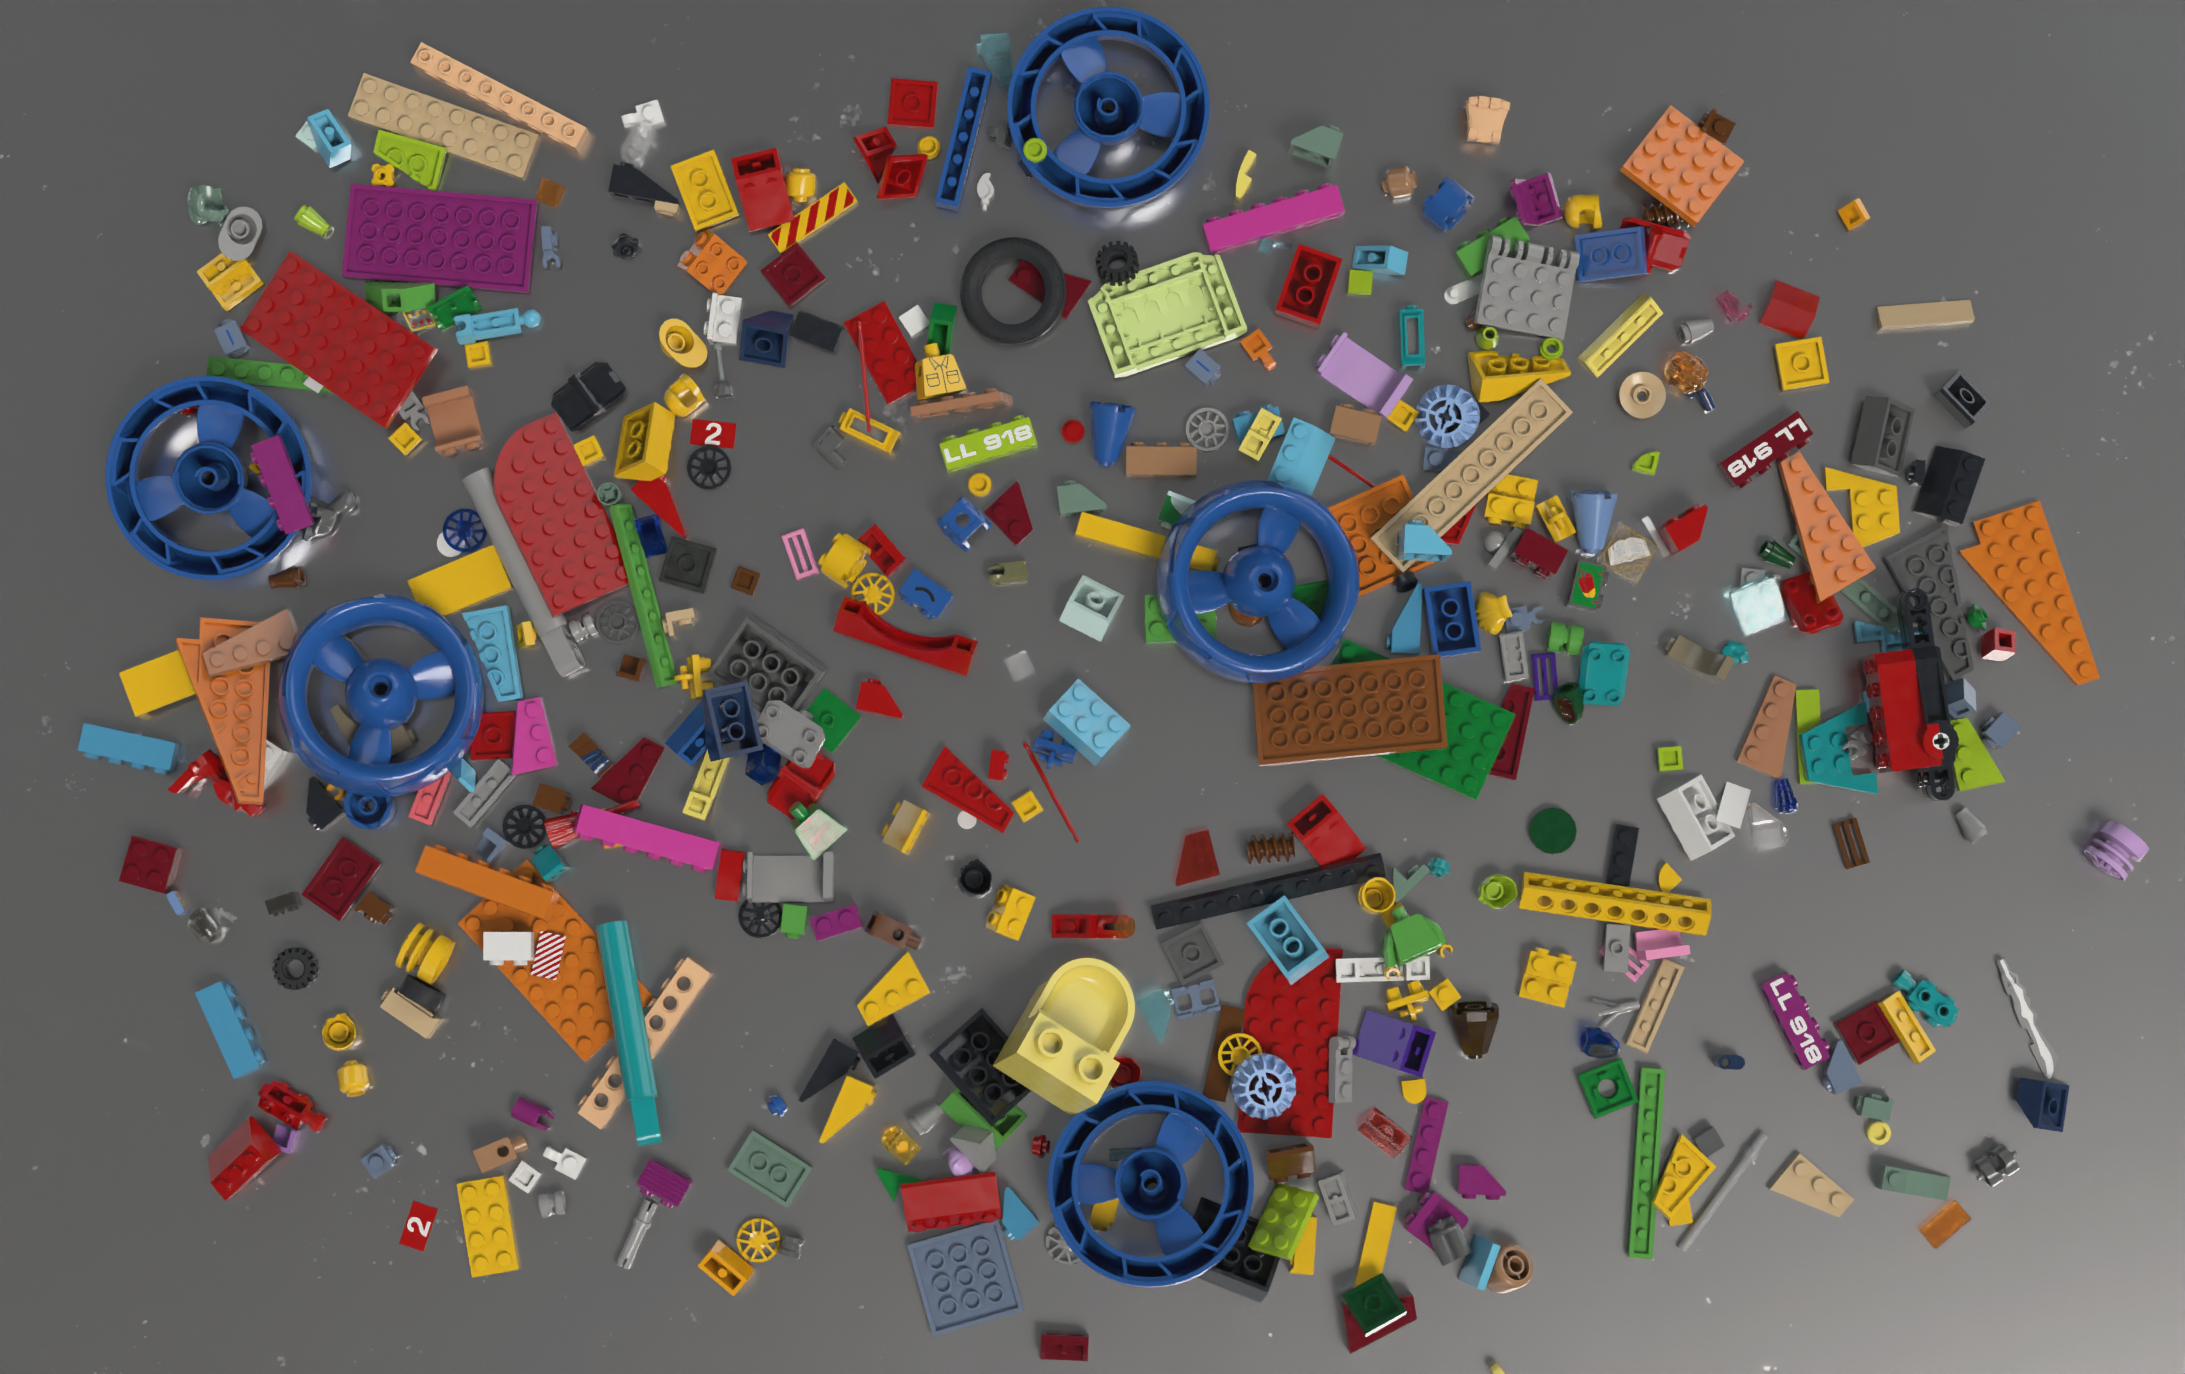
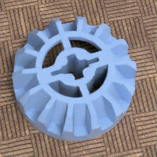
M1445 384L1432 388L1422 396V399L1416 406L1419 414L1415 418V423L1418 425L1420 435L1428 443L1441 448H1452L1466 443L1472 438L1479 426L1480 410L1477 401L1469 391L1457 385ZM1446 400L1444 407H1440L1437 411L1431 410L1436 403ZM1456 405L1459 407L1461 411V420L1459 419V413L1456 409ZM1449 409V415L1452 417V420H1447L1445 423V417L1442 416V413H1446ZM1430 414L1435 415V420L1438 424L1437 430L1430 423ZM1456 423L1460 424L1456 430L1447 433L1449 426H1453Z
M1260 1053L1247 1057L1237 1066L1231 1080V1091L1235 1102L1241 1110L1253 1118L1257 1117L1266 1120L1269 1117L1280 1116L1281 1112L1291 1106V1101L1296 1095V1079L1290 1067L1281 1058L1272 1054ZM1266 1073L1274 1074L1280 1080V1083L1274 1084L1273 1080ZM1256 1076L1252 1083L1253 1090L1249 1091L1250 1082ZM1262 1078L1269 1085L1266 1087V1095L1260 1089L1263 1083ZM1282 1087L1279 1098L1273 1102L1272 1097L1276 1092V1088ZM1256 1093L1265 1105L1256 1103L1250 1095Z

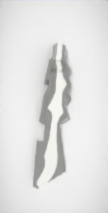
M2005 958L1996 961V964L2001 973L2000 978L2006 995H2010L2012 999L2013 1009L2020 1027L2028 1031L2033 1042L2029 1047L2044 1078L2050 1080L2058 1056L2035 1024L2038 1014L2030 1007L2031 998L2027 997L2026 988L2019 983L2018 975L2010 970Z

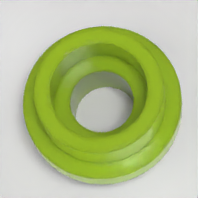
M1548 337L1542 341L1540 353L1547 360H1556L1563 353V344L1559 339ZM1549 346H1552L1555 348L1556 351L1550 353L1548 352L1547 348Z

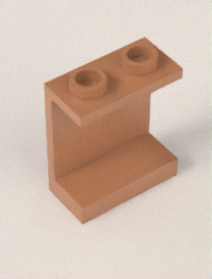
M467 385L422 397L423 405L428 411L436 442L435 451L438 454L450 456L456 454L457 449L465 448L466 450L479 448L480 443H484L471 388Z

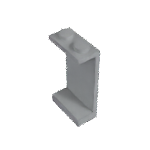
M748 852V859L743 860V872L747 873V882H743V896H747L749 903H834L833 852H823V856H818L815 860L810 856H754L753 852Z

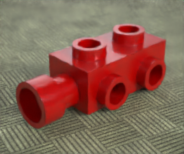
M273 1080L270 1085L265 1083L258 1092L260 1099L257 1106L296 1130L305 1123L310 1126V1130L318 1134L327 1121L326 1116L311 1111L314 1104L311 1103L307 1095L294 1093L285 1082L278 1083Z

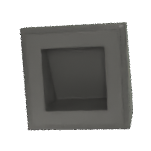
M1710 1126L1692 1138L1699 1151L1706 1157H1709L1725 1146L1714 1126Z

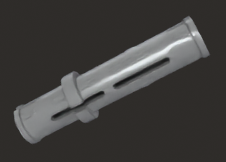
M644 1198L637 1217L633 1218L632 1222L634 1224L623 1249L615 1262L620 1267L623 1265L625 1269H630L645 1231L651 1226L649 1222L658 1203L650 1202V1199Z

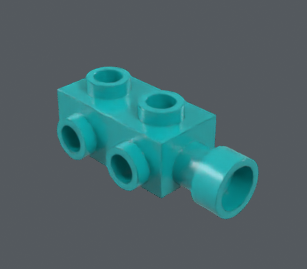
M1903 969L1892 981L1896 988L1899 990L1903 989L1907 993L1904 998L1908 1001L1907 1004L1910 1009L1915 1013L1921 1011L1926 1015L1924 1020L1932 1027H1950L1957 1019L1956 1013L1959 1009L1954 1006L1956 1002L1947 994L1942 996L1937 992L1936 989L1938 987L1930 980L1918 979L1915 982L1911 979V975ZM1923 992L1928 994V999L1925 1001L1921 998ZM1942 1007L1946 1008L1944 1016L1939 1012Z

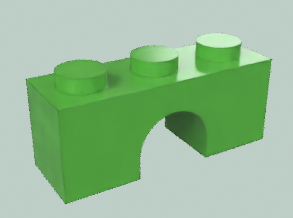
M1508 216L1496 223L1497 228L1492 231L1485 229L1477 235L1478 239L1470 243L1468 240L1457 247L1458 251L1454 257L1468 280L1483 271L1486 256L1485 250L1491 235L1500 236L1502 239L1504 237L1510 239L1508 256L1513 253L1517 240L1523 241L1524 246L1530 241L1529 236L1516 216L1512 219Z

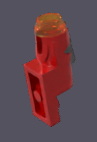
M1052 914V938L1125 939L1132 936L1135 931V922L1133 918L1127 915Z

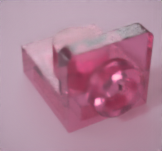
M1728 290L1716 298L1729 322L1735 319L1740 322L1750 316L1748 311L1753 308V305L1750 303L1739 310L1737 298L1734 294H1730Z

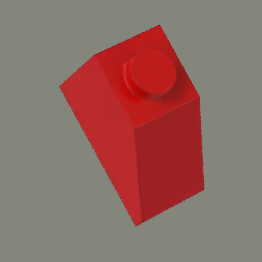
M868 678L867 682H861L856 710L903 720L904 715L886 687L881 685L882 681Z

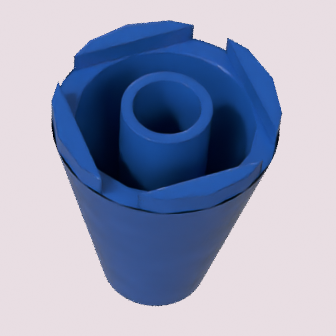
M1090 401L1093 457L1098 460L1099 465L1112 466V462H1117L1135 416L1136 407L1132 408L1129 405L1112 402L1104 403L1103 405L1101 401Z

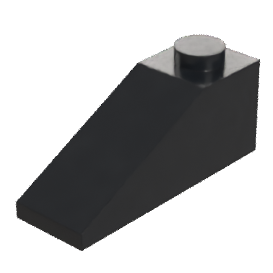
M620 162V165L613 164L608 190L611 196L653 204L657 200L680 206L677 198L637 168H634L633 164Z
M834 1038L798 1101L803 1103L848 1073L850 1069L854 1071L861 1060L857 1057L859 1051Z

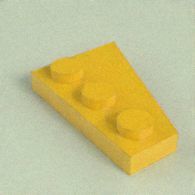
M1680 1134L1651 1202L1667 1219H1672L1716 1168L1683 1134Z

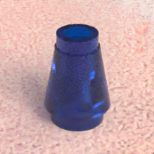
M1789 779L1776 780L1775 809H1778L1780 815L1796 812L1798 801L1789 783Z

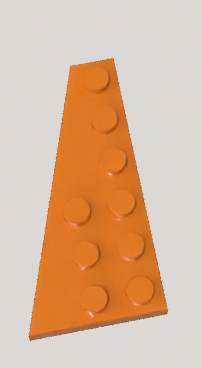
M1799 451L1781 461L1778 467L1785 491L1788 492L1791 513L1794 514L1797 525L1795 527L1804 559L1807 561L1811 573L1810 580L1814 584L1817 594L1815 596L1816 601L1819 604L1873 572L1876 567Z

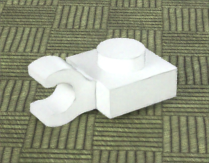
M658 100L635 106L637 113L621 116L625 128L641 124L642 130L665 123Z
M548 1146L543 1153L544 1157L557 1162L555 1170L576 1180L587 1159L567 1147L561 1153Z

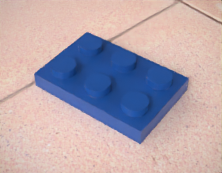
M1644 227L1575 235L1576 252L1580 253L1579 265L1577 267L1578 282L1647 274Z

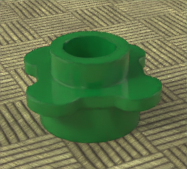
M1973 604V610L1967 613L1970 624L1975 629L1979 627L1983 630L1987 629L1986 621H1988V615L1983 608L1979 609L1976 604Z

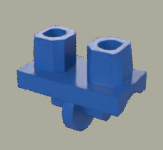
M1043 729L1039 737L1035 739L1032 752L1041 754L1039 760L1048 762L1046 769L1051 770L1053 764L1062 766L1063 761L1073 764L1077 749L1064 738L1061 744L1052 742L1055 733Z

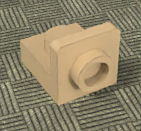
M690 608L665 613L666 619H662L664 632L669 633L671 638L676 637L674 623H678V626L692 624V620L697 619L695 609Z

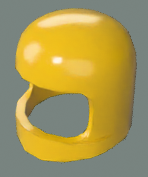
M1578 194L1567 199L1564 207V216L1570 227L1578 228L1579 224H1591L1593 229L1602 228L1598 194Z
M682 374L664 393L666 406L679 417L688 416L706 401L696 383L686 374Z
M1381 877L1368 880L1358 893L1360 907L1369 914L1385 912L1392 907L1395 901L1393 886Z

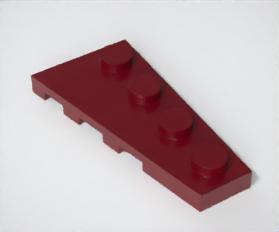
M1517 684L1510 685L1500 708L1512 712L1516 716L1489 775L1516 780L1535 688Z

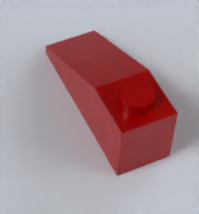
M660 476L652 481L639 480L630 490L685 539L688 535L671 491L665 484L668 479L665 476Z

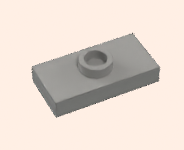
M1523 631L1499 634L1505 681L1529 678Z
M1606 924L1603 971L1628 973L1631 926Z

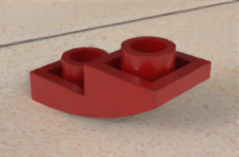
M721 848L715 899L738 902L744 851Z

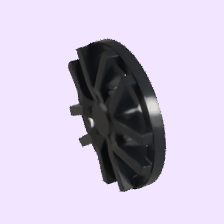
M704 446L695 450L690 456L687 463V472L689 478L696 486L701 489L713 490L726 483L731 473V463L727 454L720 448ZM707 450H713L712 459L707 458ZM704 451V460L696 455ZM717 452L722 454L724 458L716 460ZM693 459L701 462L700 467L692 465ZM727 462L726 467L719 468L718 463ZM691 468L700 471L693 477ZM727 470V473L723 479L719 471ZM703 474L705 476L701 483H698L696 479ZM715 475H718L721 479V482L718 484L713 480ZM708 478L711 480L713 486L704 485Z
M746 899L741 905L738 915L743 931L754 938H767L776 933L782 922V909L779 903H770L767 906L761 903L759 907L752 903L753 909L746 908V905L749 903ZM775 905L778 910L769 913L768 909ZM743 911L750 912L751 917H742ZM779 914L778 923L771 917ZM743 920L751 921L747 928L743 924ZM769 921L775 925L773 930H770L766 925ZM754 924L758 926L756 933L750 931ZM762 926L768 931V933L759 934Z

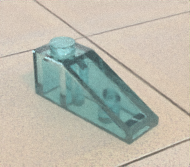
M1008 32L980 35L981 42L977 43L978 57L983 56L984 65L988 71L992 72V77L1008 99L1009 86L1013 75Z

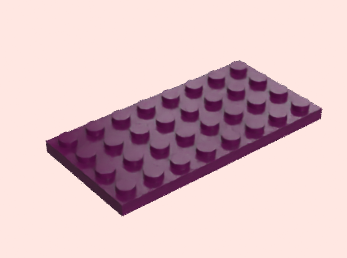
M351 184L342 277L403 283H435L438 286L461 288L468 285L472 289L529 293L538 201L535 199Z

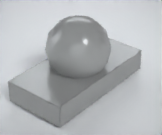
M1515 526L1507 539L1499 531H1491L1485 536V549L1495 554L1486 567L1492 571L1497 569L1521 536L1522 530Z

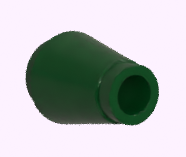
M1766 540L1759 551V556L1762 557L1763 561L1790 569L1795 561V556L1775 540Z

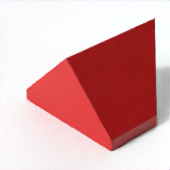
M886 126L853 138L857 150L878 184L882 178L887 157L892 156L894 149L897 147Z

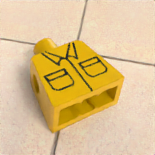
M937 343L925 345L926 358L915 363L917 400L958 394L966 390V385L952 354L940 356Z

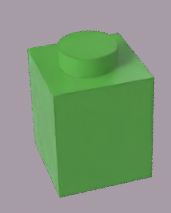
M783 904L780 932L786 933V938L800 939V934L806 935L808 906Z

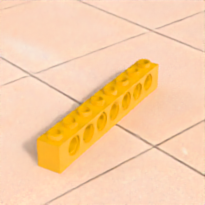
M1524 872L1519 892L1520 909L1706 936L1712 916L1711 899Z

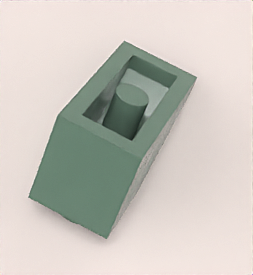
M1074 480L1061 482V486H1057L1060 517L1078 515L1082 512L1095 513L1107 511L1105 502L1083 485L1075 484Z

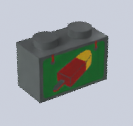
M1581 559L1576 561L1566 607L1594 613L1597 608H1601L1604 596L1600 594L1602 585L1606 586L1609 572H1605L1606 565Z

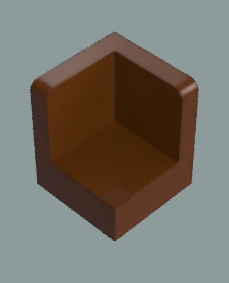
M624 654L620 670L617 671L616 676L641 683L647 660Z

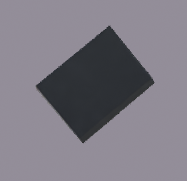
M1959 370L1932 395L1965 429L1975 423L1991 405L1989 400Z

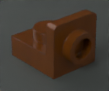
M1712 108L1709 114L1707 112L1704 113L1699 122V125L1702 126L1701 131L1725 145L1736 123L1717 114V110Z

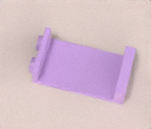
M1343 332L1341 337L1336 335L1329 345L1332 350L1328 356L1323 354L1316 364L1319 367L1317 374L1366 408L1377 411V415L1382 416V419L1386 421L1414 379L1407 374L1405 376L1401 375L1347 338V333Z

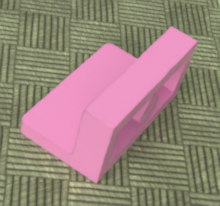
M1658 929L1636 932L1634 934L1638 961L1690 954V946L1682 945L1680 932Z

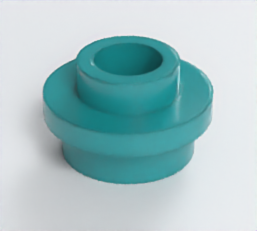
M1432 858L1431 862L1427 864L1430 874L1442 878L1450 873V864L1443 859Z

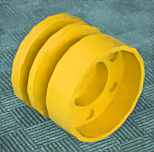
M418 923L404 939L399 949L395 966L403 968L407 963L406 972L408 973L412 972L416 966H419L417 978L432 985L446 966L456 942L444 935H440L433 942L431 940L434 930L429 928L424 934L426 925Z

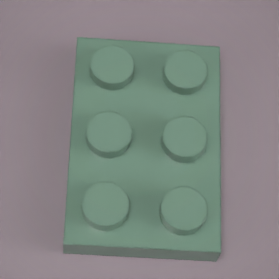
M752 1130L727 1171L788 1208L813 1167Z

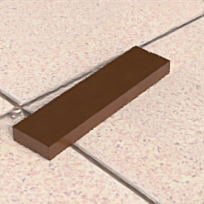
M1222 1005L1203 1095L1208 1099L1221 1102L1226 1101L1231 1076L1221 1068L1218 1060V1051L1221 1043L1227 1037L1241 1033L1245 1015L1244 1009ZM1236 1038L1230 1040L1234 1048L1238 1046ZM1228 1043L1223 1047V1051H1232ZM1222 1054V1061L1231 1059V1054ZM1233 1062L1225 1063L1224 1065L1231 1071Z

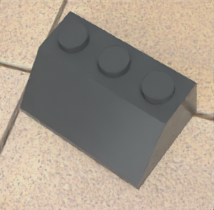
M1866 396L1862 407L1860 425L1857 430L1855 448L1852 452L1851 464L1864 470L1900 477L1915 409L1891 398Z

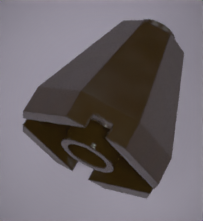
M1462 1001L1458 1003L1457 1008L1452 1004L1449 1006L1450 1017L1463 1053L1468 1055L1470 1059L1482 1058V1055L1487 1054L1499 1019L1497 1003L1491 1002V1007H1489L1486 1001Z

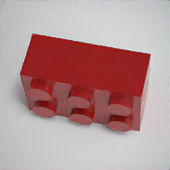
M1298 244L1274 314L1318 329L1343 259Z

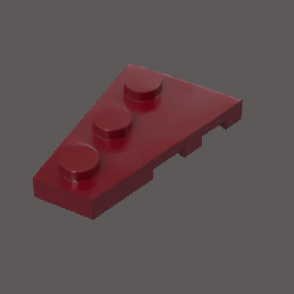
M643 737L590 789L619 804L634 799L639 800L666 748Z

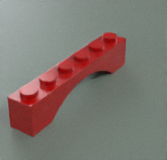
M844 597L833 629L834 632L964 676L968 674L978 641L958 634L943 637H927L905 632L884 621L868 604L848 597Z

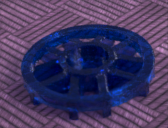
M462 508L447 516L444 522V539L456 551H474L486 539L487 531L484 525L483 529H474V526L481 524L482 521L480 519L472 522L473 515L480 519L478 513L473 509ZM463 513H469L468 521H463ZM457 514H460V521L454 519L453 517ZM449 521H452L455 524H457L455 528L449 527L447 525ZM447 530L454 532L449 538L447 536ZM483 533L480 541H478L474 534ZM458 536L460 538L455 545L452 544L451 541ZM471 538H473L477 543L472 547L468 542V540ZM465 541L468 548H460L459 546Z

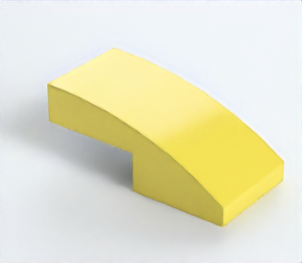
M1248 150L1238 173L1235 189V201L1240 202L1252 183V178L1246 174L1256 160L1257 154L1251 150Z
M1262 407L1238 450L1259 461L1282 418Z

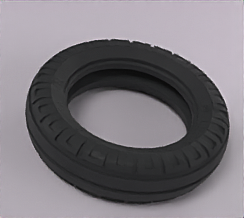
M1021 237L1001 238L979 249L966 265L960 284L961 304L970 324L987 339L1005 345L1030 343L1049 332L1063 312L1067 295L1065 276L1054 255L1041 244ZM1010 258L1024 259L1033 264L1040 272L1045 286L1044 300L1038 312L1029 320L1019 324H1004L996 320L987 311L982 298V286L989 270L997 263Z

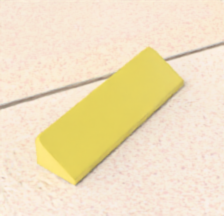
M1642 294L1578 356V359L1598 378L1663 312L1650 296Z

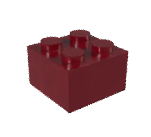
M1527 527L1522 532L1509 557L1513 559V564L1523 569L1529 567L1534 570L1533 574L1545 580L1546 578L1551 579L1556 575L1569 550Z
M131 836L119 881L163 894L170 893L183 848L139 836Z

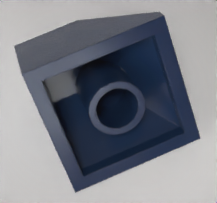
M770 310L744 319L742 322L739 360L785 368L794 315Z
M2020 1077L2016 1090V1101L2033 1128L2063 1132L2070 1085Z

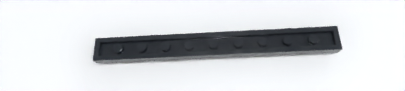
M1377 853L1151 905L1156 930L1275 903L1284 895L1289 900L1367 882L1375 877L1385 878L1386 874L1382 855Z

